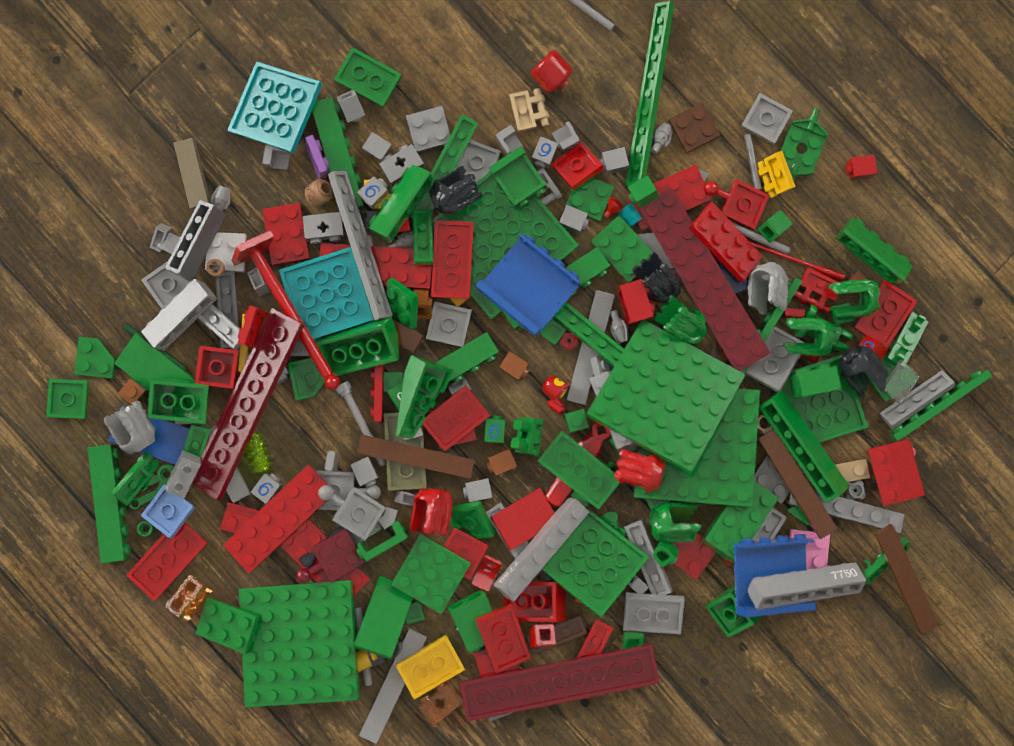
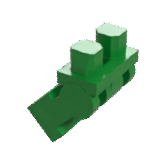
M528 417L515 419L513 427L518 431L517 438L511 440V448H514L515 452H520L521 455L539 457L540 438L542 436L544 420Z

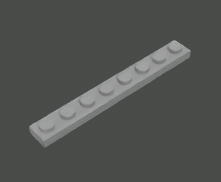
M333 171L328 176L374 320L392 317L390 305L347 172Z

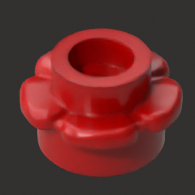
M565 332L560 339V345L565 350H573L579 343L577 337L569 332Z

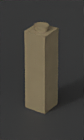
M192 138L174 142L173 144L189 208L194 212L199 200L211 204L197 144Z

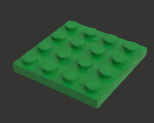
M842 355L792 370L781 388L819 443L868 428L858 395L848 385L845 378L841 376L839 361ZM829 363L830 367L837 366L841 384L840 390L801 398L794 397L790 376L795 375L796 370L811 367V371H813L814 367Z
M587 509L589 511L587 516L543 566L541 571L598 617L602 618L649 556L591 510Z

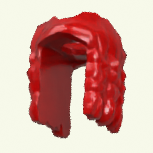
M622 449L619 454L622 460L617 462L620 470L615 472L614 478L622 483L628 482L632 485L643 487L647 493L659 489L666 466L661 457L655 454L649 457Z
M421 488L414 497L409 525L410 531L416 532L418 530L419 533H434V535L440 533V536H447L449 532L448 526L452 517L453 500L451 493L447 490Z

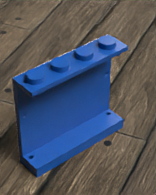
M520 233L519 240L484 281L480 280L477 283L476 288L536 338L580 286V280L578 279L580 277L572 270L568 272L564 268L565 265L559 259H552L549 256L550 253L541 246L539 248L536 246L534 239L529 235L524 236Z
M795 534L794 538L777 536V539L771 540V537H760L759 541L742 539V542L734 543L736 614L752 617L816 610V602L814 601L757 610L747 592L752 579L756 577L807 570L806 544L814 542V539L806 538L805 534Z

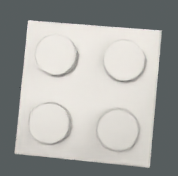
M217 232L206 253L205 270L207 271L206 265L208 261L218 259L224 263L225 272H245V262L234 266L231 260L236 246L245 242L247 235ZM217 263L211 266V270H220V266Z

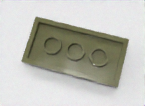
M399 413L384 414L385 440L425 449L423 424L421 425L423 436L404 441L403 437L396 435ZM386 460L388 491L427 488L425 468Z

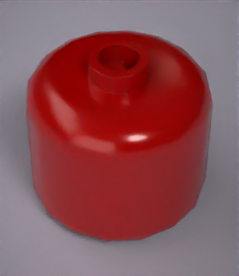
M553 50L531 71V77L547 93H553L558 88L562 90L569 83L567 79L572 74L573 68L557 51Z

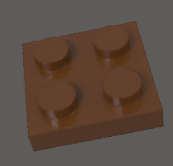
M703 102L669 119V123L686 154L720 136Z

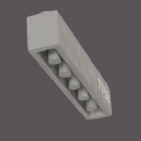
M568 497L493 586L506 598L515 601L587 516L589 511L577 499Z
M856 562L843 563L836 566H825L817 569L810 568L804 571L756 577L752 579L747 592L756 609L760 610L860 593L867 580Z

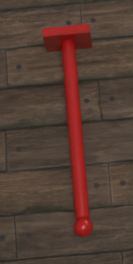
M267 231L237 245L231 260L233 265L236 266L252 259L284 314L304 324L262 254L267 252L274 237L272 232ZM304 326L299 339L321 376L325 379V386L329 390L337 389L340 385V379L338 376L333 375L332 369L308 329Z

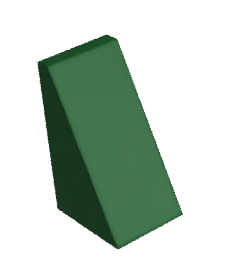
M793 505L784 510L806 526H810L800 507Z

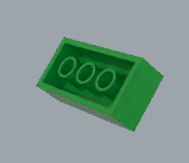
M754 481L752 507L723 505L700 542L730 563H735L734 543L742 542V539H753L779 498Z

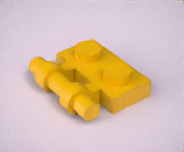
M783 151L777 152L765 158L764 161L757 163L759 176H762L765 184L764 190L770 195V199L796 187Z

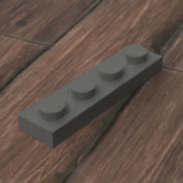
M224 272L223 275L215 277L218 309L240 327L236 272ZM220 338L221 348H232L224 340Z

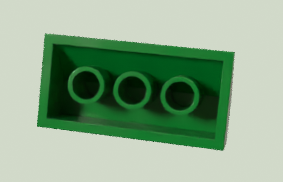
M413 164L410 168L407 167L401 176L403 179L399 184L396 183L391 190V197L383 201L380 206V213L378 216L374 215L369 222L371 232L389 244L433 181L429 171Z
M851 218L835 236V239L894 286L903 282L913 267L909 263V259L897 254L894 251L895 248L889 243L881 241L879 239L880 236L876 232L869 231L864 227L865 224L860 219Z
M392 317L322 337L316 342L332 369L333 375L336 376L398 361L399 359L398 333Z

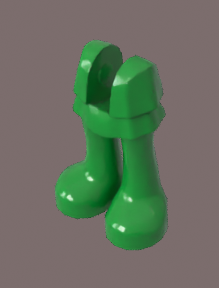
M813 304L809 305L803 317L823 319L817 314L818 308ZM831 323L835 333L831 342L834 351L845 352L848 346L838 341V339L842 337L852 341L853 334L841 325ZM796 329L795 336L798 338L807 336L815 339L816 330Z

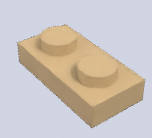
M866 459L835 464L847 482L870 478Z

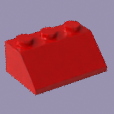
M910 439L868 449L883 506L925 495Z

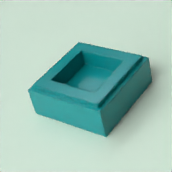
M632 203L628 204L618 213L630 228L642 219Z

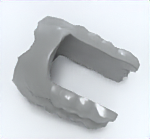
M775 262L757 265L749 274L747 287L748 304L756 308L762 315L767 313L768 288V301L771 304L774 303L776 307H780L782 311H785L787 308V284L789 279L781 265Z
M135 401L130 406H123L120 408V411L114 412V415H111V417L107 415L104 418V422L109 428L112 437L119 447L128 454L140 452L155 442L156 428L151 424L140 401Z

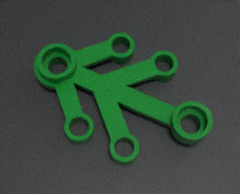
M172 465L161 466L158 469L157 475L151 477L146 482V487L140 491H147L149 486L159 482L157 490L140 498H133L129 503L130 508L134 510L140 509L143 504L152 501L169 479V477H165V472L168 470L171 475L174 467ZM135 500L139 502L138 507L133 506ZM145 519V521L138 524L137 532L143 537L150 536L154 532V526ZM145 525H148L150 527V530L148 532L144 531Z

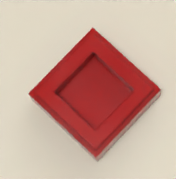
M786 308L781 317L801 319L804 317L805 310Z

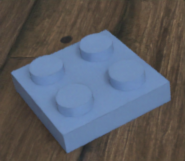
M164 484L141 516L167 537L173 539L196 507L185 498L183 499L166 492V484Z

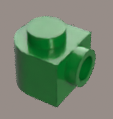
M660 541L653 552V557L663 568L667 564H674L678 560L677 555L680 551L672 542Z

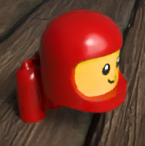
M550 376L543 383V392L552 399L547 401L548 407L557 414L563 415L566 408L561 399L571 384L568 382L564 383L557 376Z

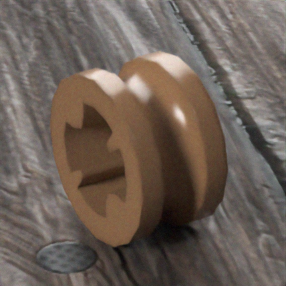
M211 259L208 261L206 269L210 275L219 277L224 274L225 265L218 259ZM214 263L220 266V270L217 273L211 270V266H214Z

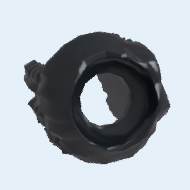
M460 166L455 171L446 174V176L434 180L432 187L428 191L436 210L441 211L442 214L453 215L483 197L482 192H477L479 189L477 188L478 185L475 182L474 174L464 175L466 172L464 166Z
M655 252L649 255V259H642L640 261L641 266L635 265L632 269L633 273L640 280H643V285L649 289L647 297L651 301L668 304L671 296L676 298L681 294L680 275L675 270L670 269L667 264H663Z
M857 346L851 350H846L842 354L839 361L841 376L845 378L848 385L861 399L865 398L864 391H867L866 385L869 384V379L863 372L868 374L880 391L886 389L885 378L888 377V370L881 362V358L870 347Z

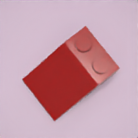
M530 582L515 601L503 595V607L512 604L518 621H566V590L557 582Z

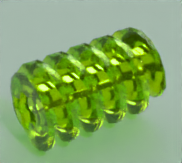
M264 432L253 434L244 451L250 453L246 456V459L252 460L248 467H254L250 474L255 475L274 469L269 468L273 461L266 460L271 454L264 453L269 447L262 446L266 439H260Z

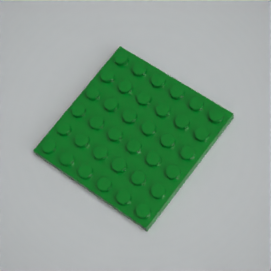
M488 172L476 183L479 189L477 192H482L483 196L480 200L453 215L442 214L441 212L432 220L434 250L435 220L474 222L470 295L492 320L502 310L479 292L476 285L480 280L484 281L515 245L519 240L520 233L533 238L534 244L539 248L541 246L550 253L549 256L554 260L557 258L562 261L579 245L538 197L533 196L530 198V202L522 208L519 206L514 208L492 173Z
M643 320L631 337L586 416L691 474L745 374Z
M737 389L691 474L661 458L666 466L659 489L647 493L643 487L635 485L634 498L752 507L760 390ZM638 447L637 454L647 457L654 455L643 447Z
M352 580L239 589V607L260 616L248 654L242 653L245 707L353 701L360 699L357 648H354L356 631Z

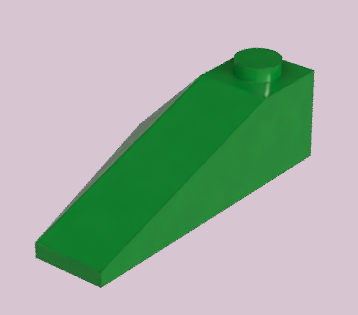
M411 355L404 373L396 431L397 436L413 439L425 421V414L430 407L433 408L436 403L434 401L440 392L443 393L446 389L453 369Z

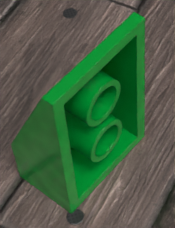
M156 377L151 379L148 418L206 424L209 385L170 378Z

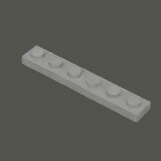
M813 490L827 513L831 516L879 529L892 524L896 532L901 533L905 514L842 497H837L825 503L818 491ZM790 494L788 504L798 506L795 499Z

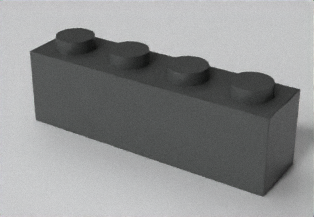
M199 200L165 269L183 279L193 281L226 213L212 204Z

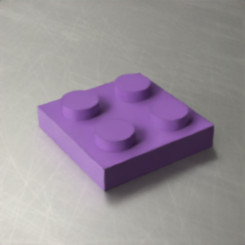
M313 135L306 137V151L318 179L327 180L329 164L326 157L322 158L320 142L315 140Z

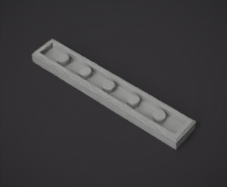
M596 290L588 320L605 333L615 295ZM583 342L567 401L585 405L591 385L589 378L593 377L594 374L590 358L598 357V354Z
M411 628L409 629L403 641V649L396 656L359 736L377 744L405 685L395 664L420 650L427 636Z

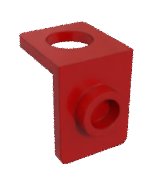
M485 555L471 585L488 593L502 566V562ZM488 562H492V563H494L496 566H492V565H490Z

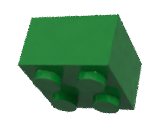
M830 363L814 367L813 371H811V367L795 371V375L790 376L795 398L841 389L837 366L830 367Z

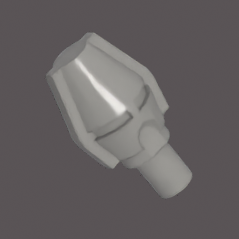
M666 122L661 124L654 132V145L651 149L653 154H657L660 148L666 147L671 141L673 128Z
M218 186L211 196V204L221 211L227 209L230 204V189Z
M413 231L402 233L398 236L399 239L395 243L388 245L390 248L414 249Z
M617 310L611 311L610 314L613 320L610 326L611 334L619 345L629 341L628 326L625 320L619 318Z

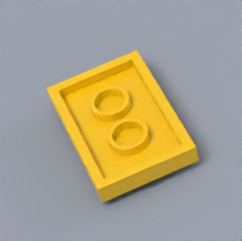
M446 635L395 664L414 699L465 670Z

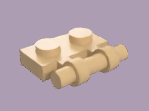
M540 88L533 90V97H529L528 90L509 94L518 132L535 129L537 127L535 121L537 120L541 121L542 127L549 125V114L544 105L545 97L542 95ZM532 104H537L538 113L533 114Z

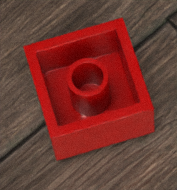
M642 279L620 285L617 289L628 327L639 324L643 320L649 321L653 317V313H655L653 302H649L647 297L649 289L643 285Z
M200 346L195 383L206 384L209 387L234 389L240 376L238 371L240 351Z

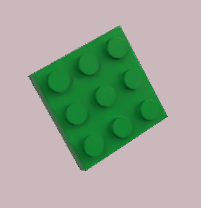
M420 534L391 585L442 614L471 562Z

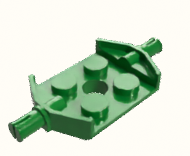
M813 108L809 119L792 121L781 151H783L793 181L798 176H808L814 173L821 150L829 135L817 121L821 112L820 109ZM797 145H803L806 148L805 154L797 152Z

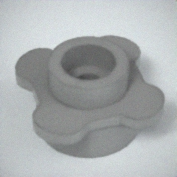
M857 480L855 483L847 482L850 485L847 489V499L865 498L864 483L861 480Z

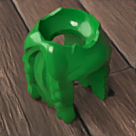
M864 279L836 282L829 285V289L833 290L836 294L860 292L858 305L830 307V311L838 318L868 317L880 309L878 303L880 292L877 282Z
M673 296L668 300V305L661 307L662 313L655 314V321L665 325L663 328L666 332L672 333L675 337L688 344L697 345L707 333L705 316L699 310L686 307Z
M820 318L786 319V324L790 326V329L816 330L813 343L783 342L787 352L809 356H825L830 354L833 346L831 342L835 334L831 323Z
M664 502L654 507L649 518L652 528L651 533L654 538L667 543H691L695 541V535L702 525L674 524L672 521H690L691 516L695 513L694 510L698 509V505L695 503Z

